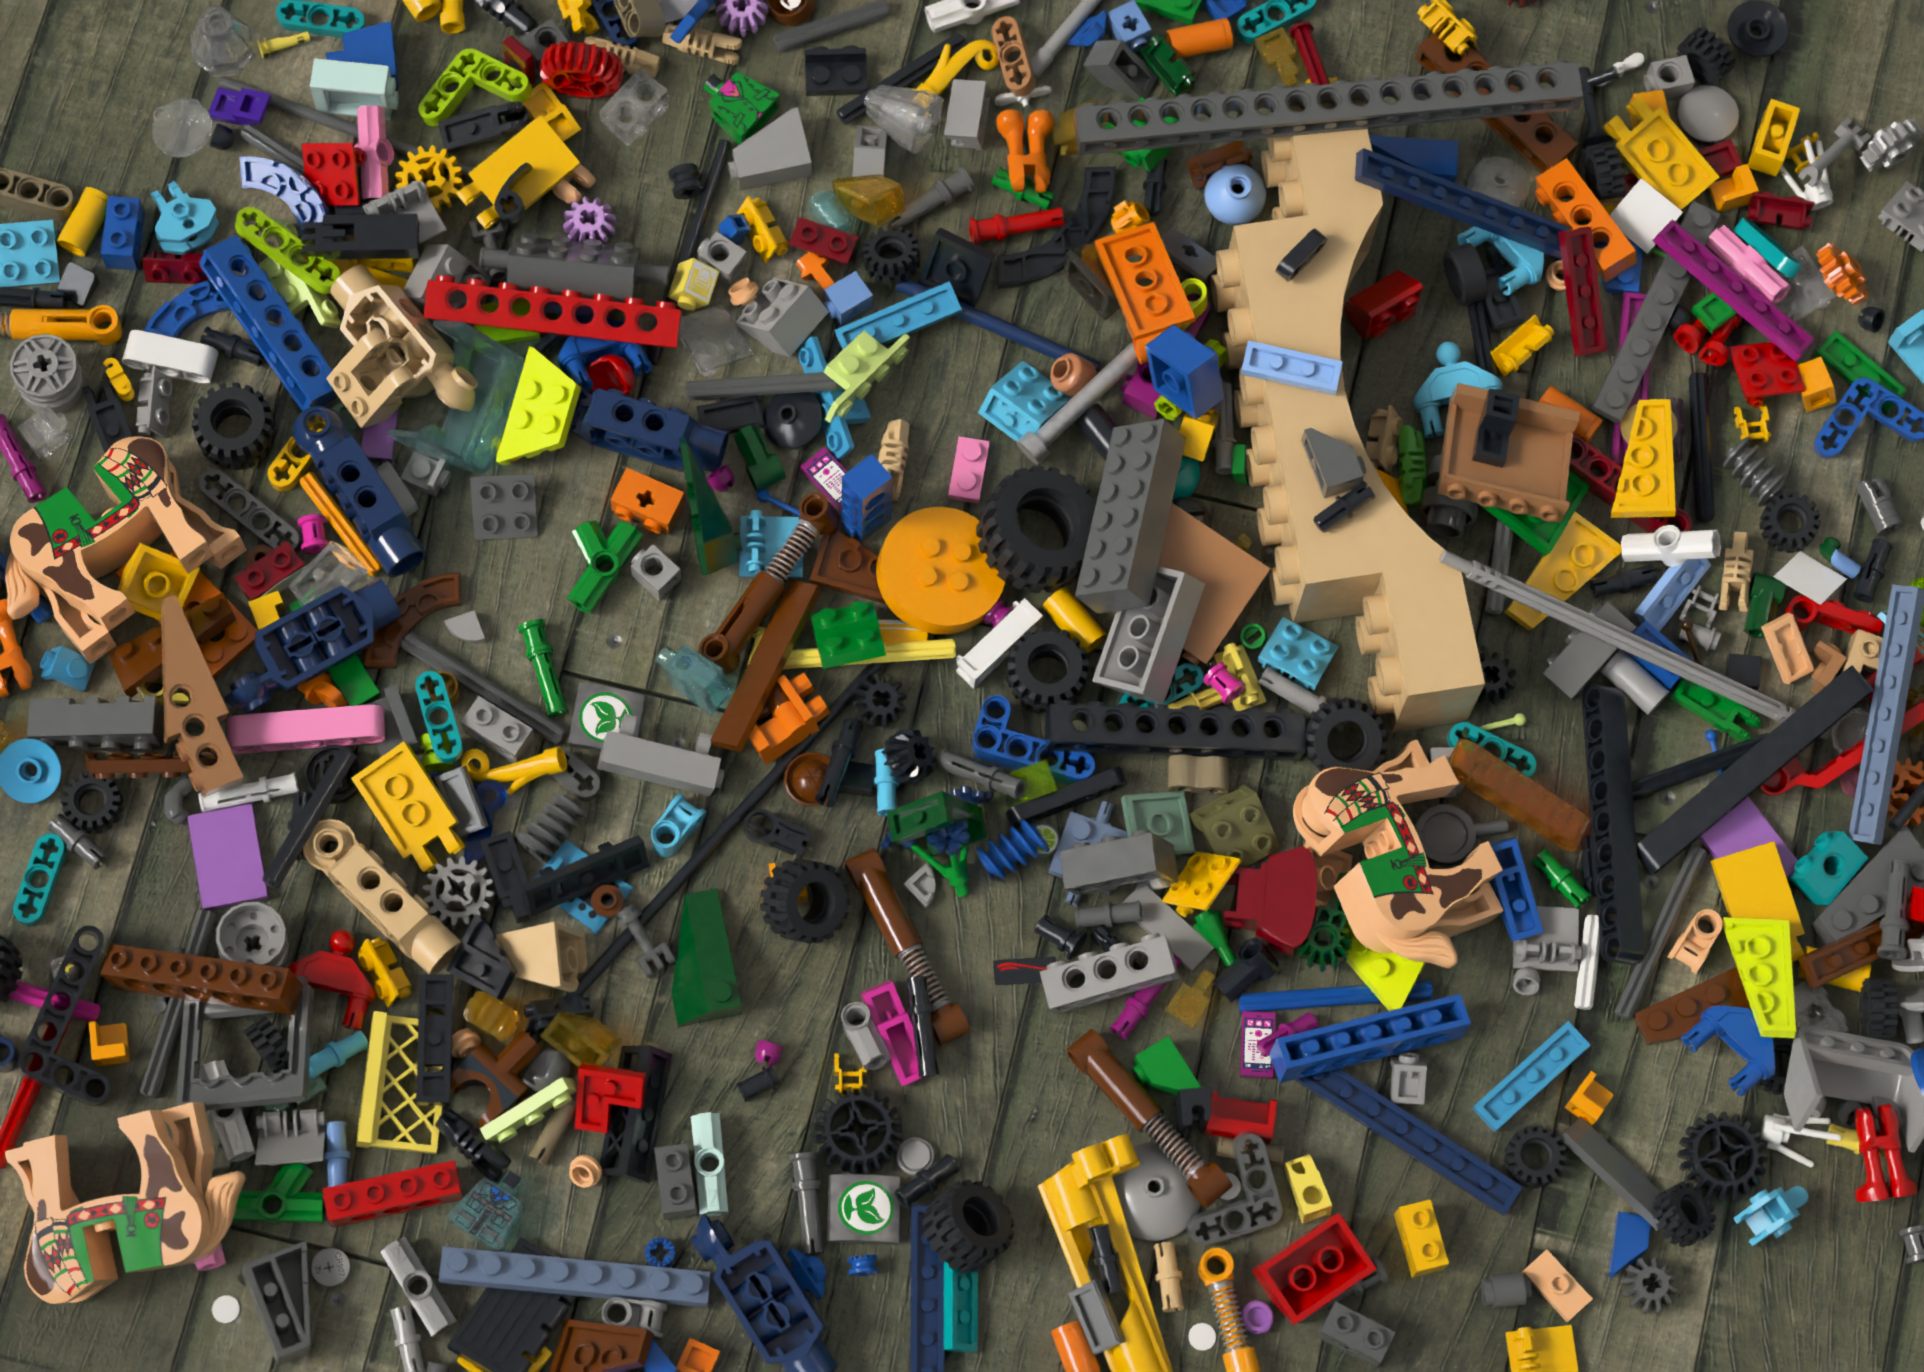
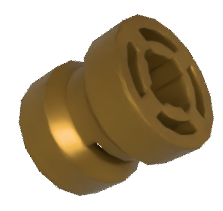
M437 671L444 680L451 707L454 708L460 700L458 682L451 673ZM432 680L426 682V690L429 692L431 702L438 701L435 687L439 686V684L434 685Z

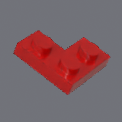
M581 1063L578 1068L575 1129L607 1134L610 1129L612 1104L641 1109L645 1100L646 1073Z

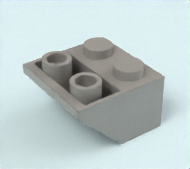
M427 244L403 292L424 315L427 281H436V275L455 277V283L467 284L468 279L487 281L486 287L489 286L491 278L449 244ZM458 291L452 295L451 305L455 309H461L467 304V295L464 292ZM438 321L459 331H465L468 324Z
M774 277L763 286L762 292L757 298L743 309L742 315L735 323L772 352L790 357L829 311L809 286Z

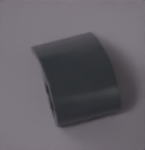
M527 162L521 165L507 179L495 199V210L500 219L505 223L514 224L524 217L525 205L520 196L511 190L518 181L533 170L531 164ZM514 201L517 208L516 211L510 210V213L506 214L503 205Z

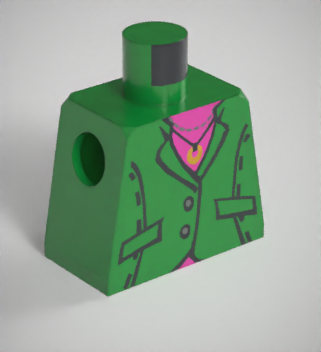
M740 72L734 73L726 83L713 74L703 86V89L713 96L709 101L711 116L737 145H740L756 134L780 108V95L777 92Z

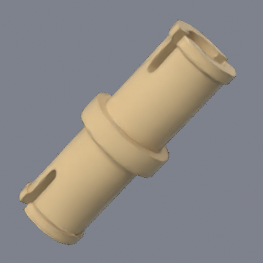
M1162 1242V1246L1159 1243L1155 1244L1154 1250L1158 1274L1155 1275L1156 1282L1160 1284L1163 1312H1176V1308L1178 1311L1184 1309L1180 1280L1183 1278L1182 1272L1178 1271L1175 1243Z

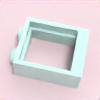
M314 58L310 89L316 110L327 114L358 117V107L378 105L385 107V120H391L392 109L397 110L399 92L395 91L396 79L391 78L389 66Z

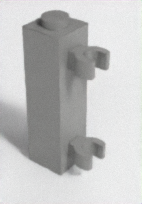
M624 714L619 733L607 731L604 737L597 769L710 796L715 788L721 787L724 770L719 769L721 758L708 755L711 746L710 740L713 735L700 732L693 752L633 737L637 717Z

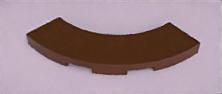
M461 572L447 573L425 579L405 593L402 592L394 600L400 610L401 618L373 633V644L365 651L364 668L397 669L401 642L406 634L410 633L421 620L430 614L445 608L461 606Z

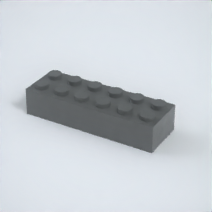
M1165 419L1113 428L1075 594L1078 599L1096 613L1149 607L1186 437Z

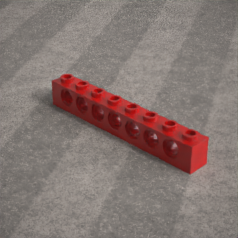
M436 275V281H427L423 317L425 319L678 349L682 311L675 309L676 303L657 301L656 307L644 305V299L625 297V303L612 302L613 296L594 294L593 299L581 298V292L562 290L561 296L549 294L550 288L531 286L530 292L519 291L518 285L499 282V288L486 287L487 281L468 279L467 284L455 283V277ZM458 291H462L467 295V304L461 309H455L451 305V297ZM489 295H495L499 300L497 310L492 313L485 312L482 307L484 298ZM519 299H527L530 302V312L525 316H517L514 312V304ZM550 303H559L562 307L561 316L556 320H549L545 315L546 307ZM583 306L591 307L594 312L592 321L587 324L579 323L576 316L577 311ZM614 310H621L625 314V322L618 328L611 327L608 323V316ZM645 314H653L657 319V325L652 331H644L640 328V318Z

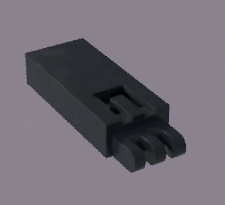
M418 214L323 215L322 222L302 224V232L306 233L302 235V244L305 245L301 247V254L303 256H323L324 260L419 258ZM346 235H354V242H333V238L346 240Z

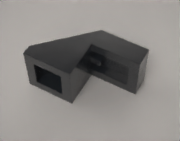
M1489 388L1475 434L1472 461L1503 468L1507 458L1509 435L1517 422L1519 395Z

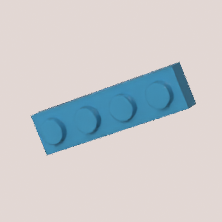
M949 281L834 331L842 350L863 330L882 345H886L900 339L905 333L909 335L962 312V309Z
M1567 1021L1476 1103L1472 1109L1495 1133L1585 1052L1591 1044Z

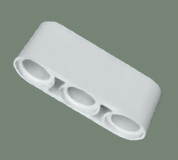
M140 330L130 331L122 363L130 368L152 373V368H156L169 377L208 384L211 382L219 352L209 345Z

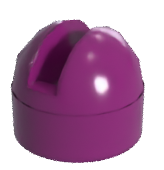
M728 465L721 466L717 473H711L707 477L710 485L719 492H726L728 487L734 485L735 481L733 472Z
M758 1040L755 1050L756 1060L759 1064H762L764 1058L768 1059L767 1067L774 1066L781 1058L783 1047L768 1041Z

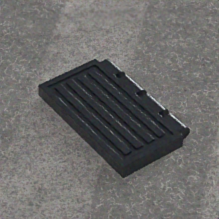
M520 1237L510 1252L554 1257ZM486 1287L449 1341L447 1349L484 1372H528L532 1362L523 1355L526 1354L533 1359L538 1357L551 1337L549 1333L541 1328L544 1327L554 1332L569 1310L566 1305L559 1301L562 1300L572 1305L578 1296Z

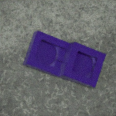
M218 88L207 115L211 120L240 125L261 124L272 96L269 93L242 88L241 92Z

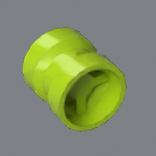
M447 732L440 733L444 745L439 750H445L446 754H450L449 748L452 744L449 741ZM428 733L419 737L420 749L424 751L421 763L426 772H442L454 767V762L444 763L436 758Z

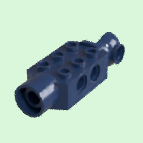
M581 388L582 393L579 394L569 433L581 436L590 445L678 472L684 471L679 437L685 436L702 470L712 473L719 471L726 452L729 431L697 422L679 408L669 407L665 409L656 406V403L646 398L636 400L626 397V394L616 389H608V391L596 389L593 391V394H589Z
M312 406L301 412L293 425V437L296 444L303 451L309 453L316 468L324 477L323 482L332 496L336 494L341 503L339 505L349 521L353 519L358 528L356 531L360 534L364 543L369 546L387 575L391 578L398 577L415 568L422 562L427 553L415 536L403 510L354 437L345 429L342 416L327 406ZM317 423L326 425L322 431H311L312 426Z
M378 578L354 592L340 585L258 630L255 633L254 650L266 673L259 676L255 671L235 681L229 686L232 692L225 696L223 700L231 706L243 708L245 713L249 714L272 700L269 694L273 691L280 689L288 693L371 647L375 631L401 618L400 610L385 583Z
M704 1213L697 1224L696 1234L690 1237L706 1263L711 1259L717 1267L713 1279L764 1361L768 1364H781L786 1372L836 1371L839 1367L822 1341L827 1326L775 1243L770 1240L755 1241L746 1248L743 1247L732 1254L730 1248L735 1244L722 1222L718 1218L712 1222Z

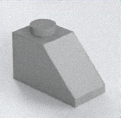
M857 125L852 182H857L865 187L883 184L888 127Z

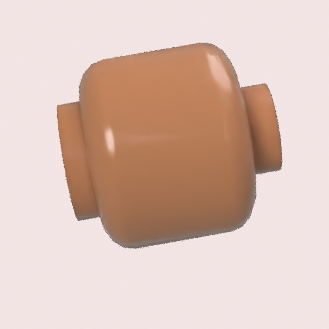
M1073 353L1064 354L1051 367V383L1056 390L1073 398L1097 375V371L1092 362Z

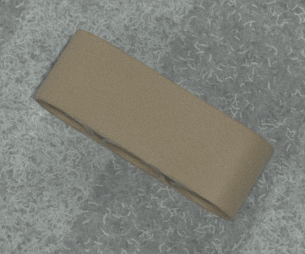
M613 0L624 28L630 37H660L665 30V17L658 0Z
M0 168V184H9L7 188L0 190L1 206L58 222H67L77 204L69 187L10 169ZM30 192H39L34 198H25ZM61 200H68L67 204L62 207L55 206Z

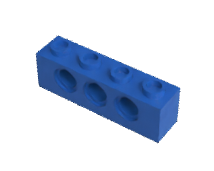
M870 454L842 476L841 525L849 536H856L861 542L865 541L891 520L893 477L873 454Z

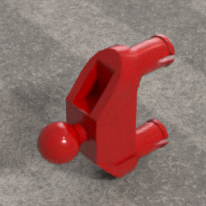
M337 930L329 939L332 953L320 950L294 962L287 968L296 977L307 976L308 985L312 988L347 996L349 1001L341 1026L351 1030L352 1026L354 1031H361L367 1006L375 1000L376 993L353 959L345 957L355 946L354 935L347 930Z

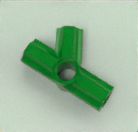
M588 520L578 525L572 531V535L588 564V568L567 597V600L580 611L588 614L592 613L608 588L618 581L620 571L644 538L642 533L627 522L620 521L608 539L605 538L596 520ZM602 563H610L614 566L609 572H601L597 569Z
M300 1162L284 1163L267 1190L240 1192L233 1221H258L273 1225L281 1224L282 1222L324 1223L325 1202L323 1193L302 1192L314 1172ZM276 1199L282 1202L279 1212L275 1214L265 1212V1207L269 1201Z

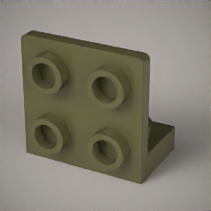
M1244 784L1189 813L1192 825L1204 833L1212 853L1240 858L1242 861L1238 867L1245 868L1280 849V844L1257 793Z

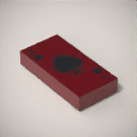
M509 35L502 42L505 63L524 73L532 86L536 82L532 53L513 36Z

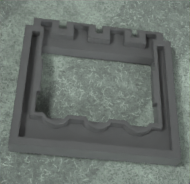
M297 976L303 987L294 1015H292V1020H289L287 1047L289 1067L286 1070H281L280 1073L265 1074L264 1072H257L243 1077H233L232 1075L218 1076L217 1079L204 1081L199 1078L203 1020L275 1012L184 1000L176 1106L191 1102L204 1103L205 1110L210 1111L307 1101L314 989L308 985L307 976Z

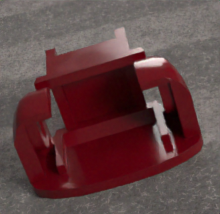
M1304 846L1270 855L1268 862L1261 863V869L1241 867L1235 869L1227 884L1238 885L1236 912L1224 911L1225 928L1256 931L1255 937L1262 939L1261 941L1267 948L1281 954L1293 956L1294 948L1302 946L1308 938L1316 908L1317 871L1310 850Z

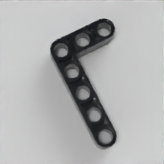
M90 925L81 927L75 933L18 1058L17 1071L29 1081L86 1105L97 1106L102 1104L110 1094L111 1084L108 1078L101 1073L54 1054L103 947L104 937L102 932L95 926ZM83 935L93 936L97 942L96 948L84 950L79 945V938ZM73 964L78 965L83 970V977L79 980H71L66 976L65 968ZM59 994L64 995L69 1000V1008L63 1011L56 1010L51 1003L52 997ZM42 1025L52 1026L56 1032L55 1038L51 1041L40 1039L37 1033L38 1028ZM29 1055L39 1057L42 1061V1068L35 1072L27 1070L23 1063L24 1058ZM61 1068L68 1069L73 1075L72 1082L67 1085L58 1083L55 1079V1071ZM92 1081L99 1082L104 1089L103 1095L99 1098L90 1097L86 1092L87 1083Z

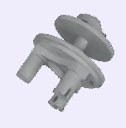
M1923 935L1920 939L1907 940V957L1901 960H1891L1893 969L1903 972L1924 971ZM1924 979L1897 989V1007L1899 1008L1900 1016H1902L1906 1042L1908 1044L1924 1041V1026L1921 1013L1924 1012Z

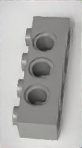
M1159 933L1149 934L1142 937L1141 942L1129 945L1127 942L1118 943L1111 946L1109 952L1102 954L1088 952L1078 956V961L1067 964L1066 961H1057L1047 965V970L1040 971V976L1049 1009L1056 1015L1180 979L1169 939L1165 935L1160 936ZM1147 956L1148 963L1145 968L1141 970L1133 969V961L1137 957ZM1115 965L1117 968L1116 974L1110 979H1103L1101 973L1104 967ZM1077 974H1084V984L1079 988H1071L1070 981L1072 977Z

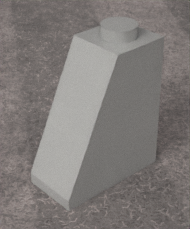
M798 107L790 109L732 150L733 161L728 162L731 180H737L739 190L812 175V162Z

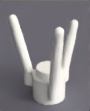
M1807 139L1804 144L1809 163L1811 164L1816 158L1811 142ZM1818 140L1816 148L1817 156H1820L1824 153L1822 141ZM1781 166L1779 171L1795 194L1803 197L1806 201L1814 202L1812 210L1824 208L1833 202L1827 167L1823 170V175L1819 182L1813 188L1808 183L1805 184L1806 190L1803 192L1785 167Z
M1773 1113V1116L1765 1114L1760 1133V1140L1767 1141L1766 1148L1779 1151L1811 1168L1814 1167L1813 1161L1780 1144L1781 1142H1788L1790 1133L1827 1140H1841L1839 1134L1803 1128L1801 1132L1794 1131L1793 1126H1791L1790 1116ZM1809 1117L1806 1124H1830L1831 1119Z

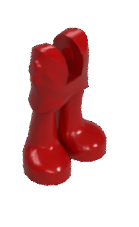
M1736 313L1735 317L1717 329L1703 345L1698 354L1702 362L1714 366H1723L1727 362L1730 352L1725 343L1733 328L1736 329L1741 323L1743 317L1740 314ZM1697 318L1692 325L1686 323L1680 325L1674 333V339L1685 352L1694 354L1701 345L1708 330Z
M1890 1103L1878 1106L1877 1115L1880 1126L1878 1130H1875L1873 1116L1868 1107L1856 1109L1855 1126L1859 1143L1858 1147L1859 1153L1863 1154L1866 1171L1865 1184L1858 1187L1855 1191L1856 1202L1886 1200L1890 1197H1905L1918 1193L1915 1181L1907 1176L1900 1152L1902 1146L1898 1134L1900 1123L1897 1111L1893 1109ZM1879 1149L1885 1151L1889 1174L1888 1185H1886Z

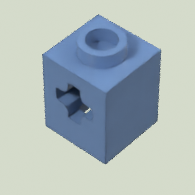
M1135 0L1107 12L1106 28L1113 40H1122L1134 53H1137L1139 49L1145 48L1150 43L1152 29Z
M854 271L824 289L823 305L829 311L827 315L831 319L836 318L842 326L872 308L873 295L858 273Z

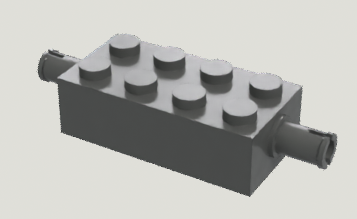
M524 233L521 236H516L512 248H509V250L481 247L479 255L480 268L507 269V283L517 284L519 291L530 292L531 286L550 288L549 294L562 296V290L581 292V298L593 299L594 294L613 296L612 302L625 303V297L634 298L640 282L667 286L669 278V265L641 264V248L633 247V244L627 242L608 245L602 244V241L596 239L577 242L571 241L569 237L555 236L552 239L540 238L538 234Z

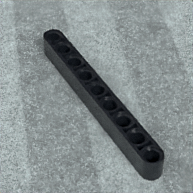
M1853 665L1847 668L1637 844L1639 861L1652 875L1656 874L1859 705L1874 689Z
M1589 684L1582 694V714L1601 954L1607 962L1637 965L1644 957L1645 943L1625 696L1619 688Z

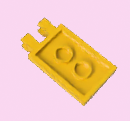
M1638 96L1625 107L1634 118L1641 122L1633 130L1630 131L1618 115L1603 126L1604 130L1618 141L1615 145L1619 151V157L1639 180L1642 178L1680 210L1719 178V175L1664 110L1659 107L1653 112L1641 96Z
M541 115L468 173L473 182L456 193L465 206L471 204L482 193L490 200L493 206L484 210L476 217L485 230L489 229L500 219L495 210V199L507 179L521 165L527 162L531 164L533 170L518 181L511 191L520 196L525 205V210L581 165ZM514 201L503 205L506 214H509L510 210L515 212L517 209Z
M403 741L351 778L402 858L408 859L413 855L423 872L427 871L429 873L436 868L435 865L438 862L425 846L438 837L450 854H456L466 847L461 838L452 829V827L460 822L407 742Z
M1772 841L1711 860L1729 918L1789 920L1792 962L1799 960L1798 957L1803 956L1804 953L1796 937L1805 934L1775 842Z

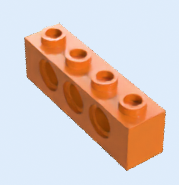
M1567 158L1535 178L1537 190L1534 193L1543 207L1548 205L1552 210L1551 216L1555 222L1570 227V230L1591 227L1593 244L1598 242L1608 244L1604 248L1594 247L1597 275L1599 274L1605 283L1637 263L1636 250ZM1563 196L1573 197L1569 202L1559 200ZM1580 219L1590 220L1586 225L1576 223Z

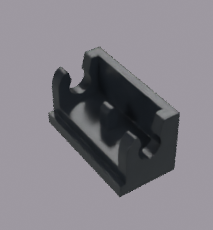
M1213 1087L1179 1089L1174 1102L1177 1134H1181L1179 1138H1187L1188 1126H1192V1121H1199L1200 1133L1204 1132L1206 1121L1211 1116Z

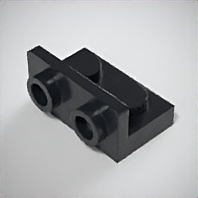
M854 45L844 46L840 49L816 46L805 50L806 96L861 95L867 91L866 48H859Z

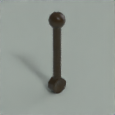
M1685 619L1681 623V628L1686 631L1695 662L1703 666L1692 632L1693 622L1690 619Z

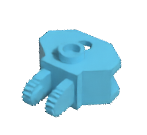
M175 181L168 184L170 194L175 198L174 200L166 203L158 190L151 193L152 199L161 213L155 227L158 244L164 253L185 255L212 241L219 221L215 216L216 208L209 199L191 198L187 193L183 194ZM197 235L196 240L188 241L190 237Z
M1798 1185L1786 1192L1781 1187L1770 1193L1764 1189L1749 1199L1752 1205L1733 1219L1736 1224L1744 1220L1747 1222L1755 1234V1237L1749 1240L1752 1246L1763 1241L1771 1234L1777 1239L1793 1228L1789 1222L1800 1215L1796 1209L1808 1201L1807 1190Z

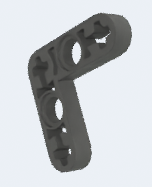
M1243 1131L1234 1138L1232 1144L1246 1199L1193 1216L1188 1222L1187 1231L1190 1238L1198 1245L1207 1246L1272 1226L1282 1216V1205L1265 1144L1254 1132ZM1249 1139L1252 1143L1257 1144V1146L1252 1148L1253 1157L1257 1161L1262 1159V1162L1251 1163L1249 1155L1245 1151H1241V1148L1245 1147V1140ZM1255 1170H1263L1266 1174L1265 1183L1260 1187H1253L1249 1183V1176ZM1264 1202L1274 1206V1209L1269 1211V1217L1266 1218L1262 1213L1252 1215L1255 1222L1251 1223V1217L1246 1207L1250 1206L1252 1212H1257L1263 1209L1262 1203ZM1233 1211H1239L1243 1214V1222L1237 1228H1229L1226 1224L1227 1216ZM1219 1216V1223L1224 1230L1220 1233L1219 1229L1214 1227L1207 1230L1206 1237L1195 1233L1196 1230L1200 1229L1199 1223L1204 1222L1207 1226L1218 1224L1214 1218Z

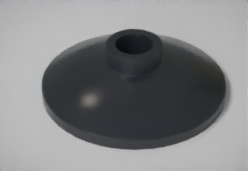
M1752 0L1740 4L1732 11L1727 23V32L1732 44L1742 53L1752 57H1766L1776 53L1784 45L1788 36V23L1783 13L1776 6L1765 1ZM1750 31H1758L1760 36H1755Z
M811 392L775 394L765 407L763 428L767 437L777 446L786 449L800 448L811 442L818 434L823 421L822 406L817 397ZM792 410V417L785 420L786 413Z

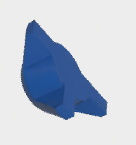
M1104 9L1096 17L1090 15L1066 44L1092 47L1096 41L1101 40L1106 33L1107 10Z
M792 1248L786 1253L794 1265L792 1272L802 1288L810 1289L818 1301L824 1296L825 1266L819 1258L807 1256Z

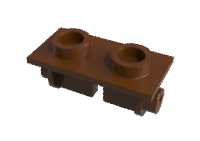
M1242 140L1233 141L1186 159L1185 162L1194 188L1198 189L1206 186L1209 177L1215 171L1222 169V166L1238 163L1252 168L1250 160L1253 159L1250 148H1245Z

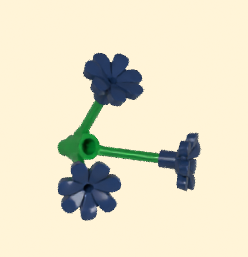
M960 786V789H951V795L975 805L989 803L994 795V792L974 790L972 792V788L968 786ZM953 818V825L933 832L934 834L927 836L929 845L934 846L937 852L943 853L946 851L950 855L951 863L946 866L942 865L914 843L915 839L901 844L907 850L911 848L936 868L944 878H948L950 886L955 887L958 897L970 893L966 883L969 880L966 873L969 845L961 847L960 852V844H966L970 840V834L966 833L968 830L966 821H960L956 825V820ZM890 831L879 844L886 850L895 844L892 842ZM958 852H960V859H959V860H958V857H957V853H958Z

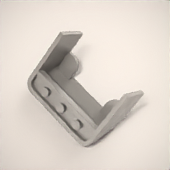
M1811 1026L1801 1027L1793 1039L1784 1087V1097L1794 1131L1801 1132L1822 1095L1871 1104L1877 1119L1878 1106L1890 1103L1893 1109L1897 1111L1899 1127L1902 1129L1908 1151L1915 1153L1924 1138V1096L1919 1089L1911 1067V1054L1914 1050L1902 1043Z

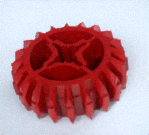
M573 40L570 43L561 41L559 44H551L550 47L545 48L539 68L541 70L540 77H542V82L547 84L550 89H556L558 93H565L568 97L575 96L579 99L588 98L590 100L592 98L603 99L604 96L611 97L614 93H617L624 74L621 59L614 52L607 51L605 47H597L595 43L590 45L584 41L576 43Z

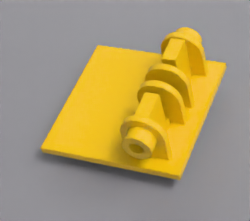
M1430 0L1432 4L1429 7L1424 4L1418 10L1419 20L1430 30L1433 28L1432 32L1434 34H1437L1449 24L1439 35V39L1441 41L1444 40L1443 42L1453 53L1458 52L1462 55L1469 45L1479 50L1476 42L1478 37L1474 33L1476 30L1464 18L1460 21L1457 20L1456 15L1453 13L1454 9L1446 0Z
M1196 851L1178 876L1179 882L1172 883L1162 902L1177 905L1176 912L1182 917L1193 914L1194 909L1207 911L1242 860L1235 857Z
M1572 1325L1539 1329L1523 1327L1519 1328L1518 1331L1505 1332L1511 1372H1579Z

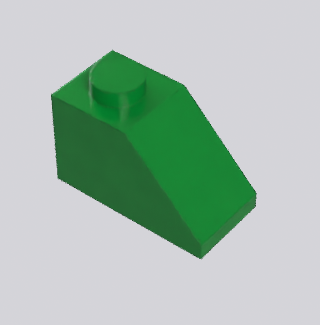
M1169 1036L1134 1057L1133 1064L1135 1066L1132 1068L1135 1077L1141 1085L1146 1083L1152 1091L1177 1096L1179 1089L1202 1088Z

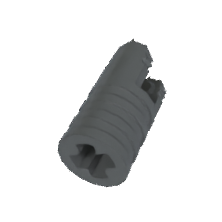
M1873 478L1871 484L1868 480L1857 482V491L1877 535L1884 536L1900 529L1904 522L1883 478Z

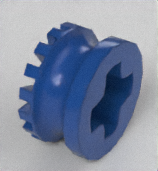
M662 1237L649 1241L645 1250L646 1260L649 1265L666 1268L672 1265L675 1260V1250L671 1241ZM657 1245H663L665 1251H670V1255L664 1256L662 1262H657L656 1257L651 1256V1252L657 1250Z
M859 1255V1259L858 1256L848 1258L847 1261L852 1266V1269L848 1271L849 1276L861 1277L878 1274L879 1270L874 1266L875 1261L878 1260L877 1255H864V1258H862V1255Z

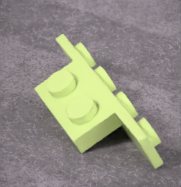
M273 218L275 222L298 237V231L293 224ZM275 235L279 245L282 246L284 244L283 239ZM300 253L292 256L293 262L297 265L302 266V264L309 263ZM269 256L258 264L260 268L267 272L270 283L277 293L283 295L293 315H296L310 304L322 326L338 328L341 325V321L337 316L338 309L329 300L327 294L314 290Z
M863 330L824 370L826 375L846 390L832 403L825 420L831 423L837 416L843 418L852 408L853 401L856 398L862 400L867 395L874 380L880 382L889 372V366L893 362L898 365L909 351L905 347L910 336L905 333L887 349Z

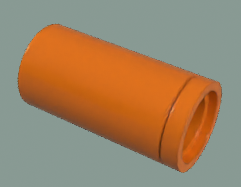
M1227 18L1166 30L1167 40L1177 51L1172 60L1233 47L1232 31Z
M1552 385L1539 400L1541 403L1579 411V423L1573 433L1587 443L1590 442L1604 421Z
M1079 1320L1067 1323L1051 1331L1065 1372H1101L1096 1356L1091 1351Z

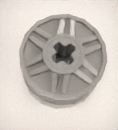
M42 334L34 335L22 341L14 350L10 361V373L27 406L37 413L56 415L72 409L80 401L84 393L82 388L85 387V375L70 344L60 337ZM47 366L48 370L43 372V367Z
M244 902L232 907L222 916L216 930V942L220 959L285 968L289 959V943L286 928L281 916L272 907L260 902ZM257 945L260 946L259 951L253 949L251 952L248 951V947L255 948Z

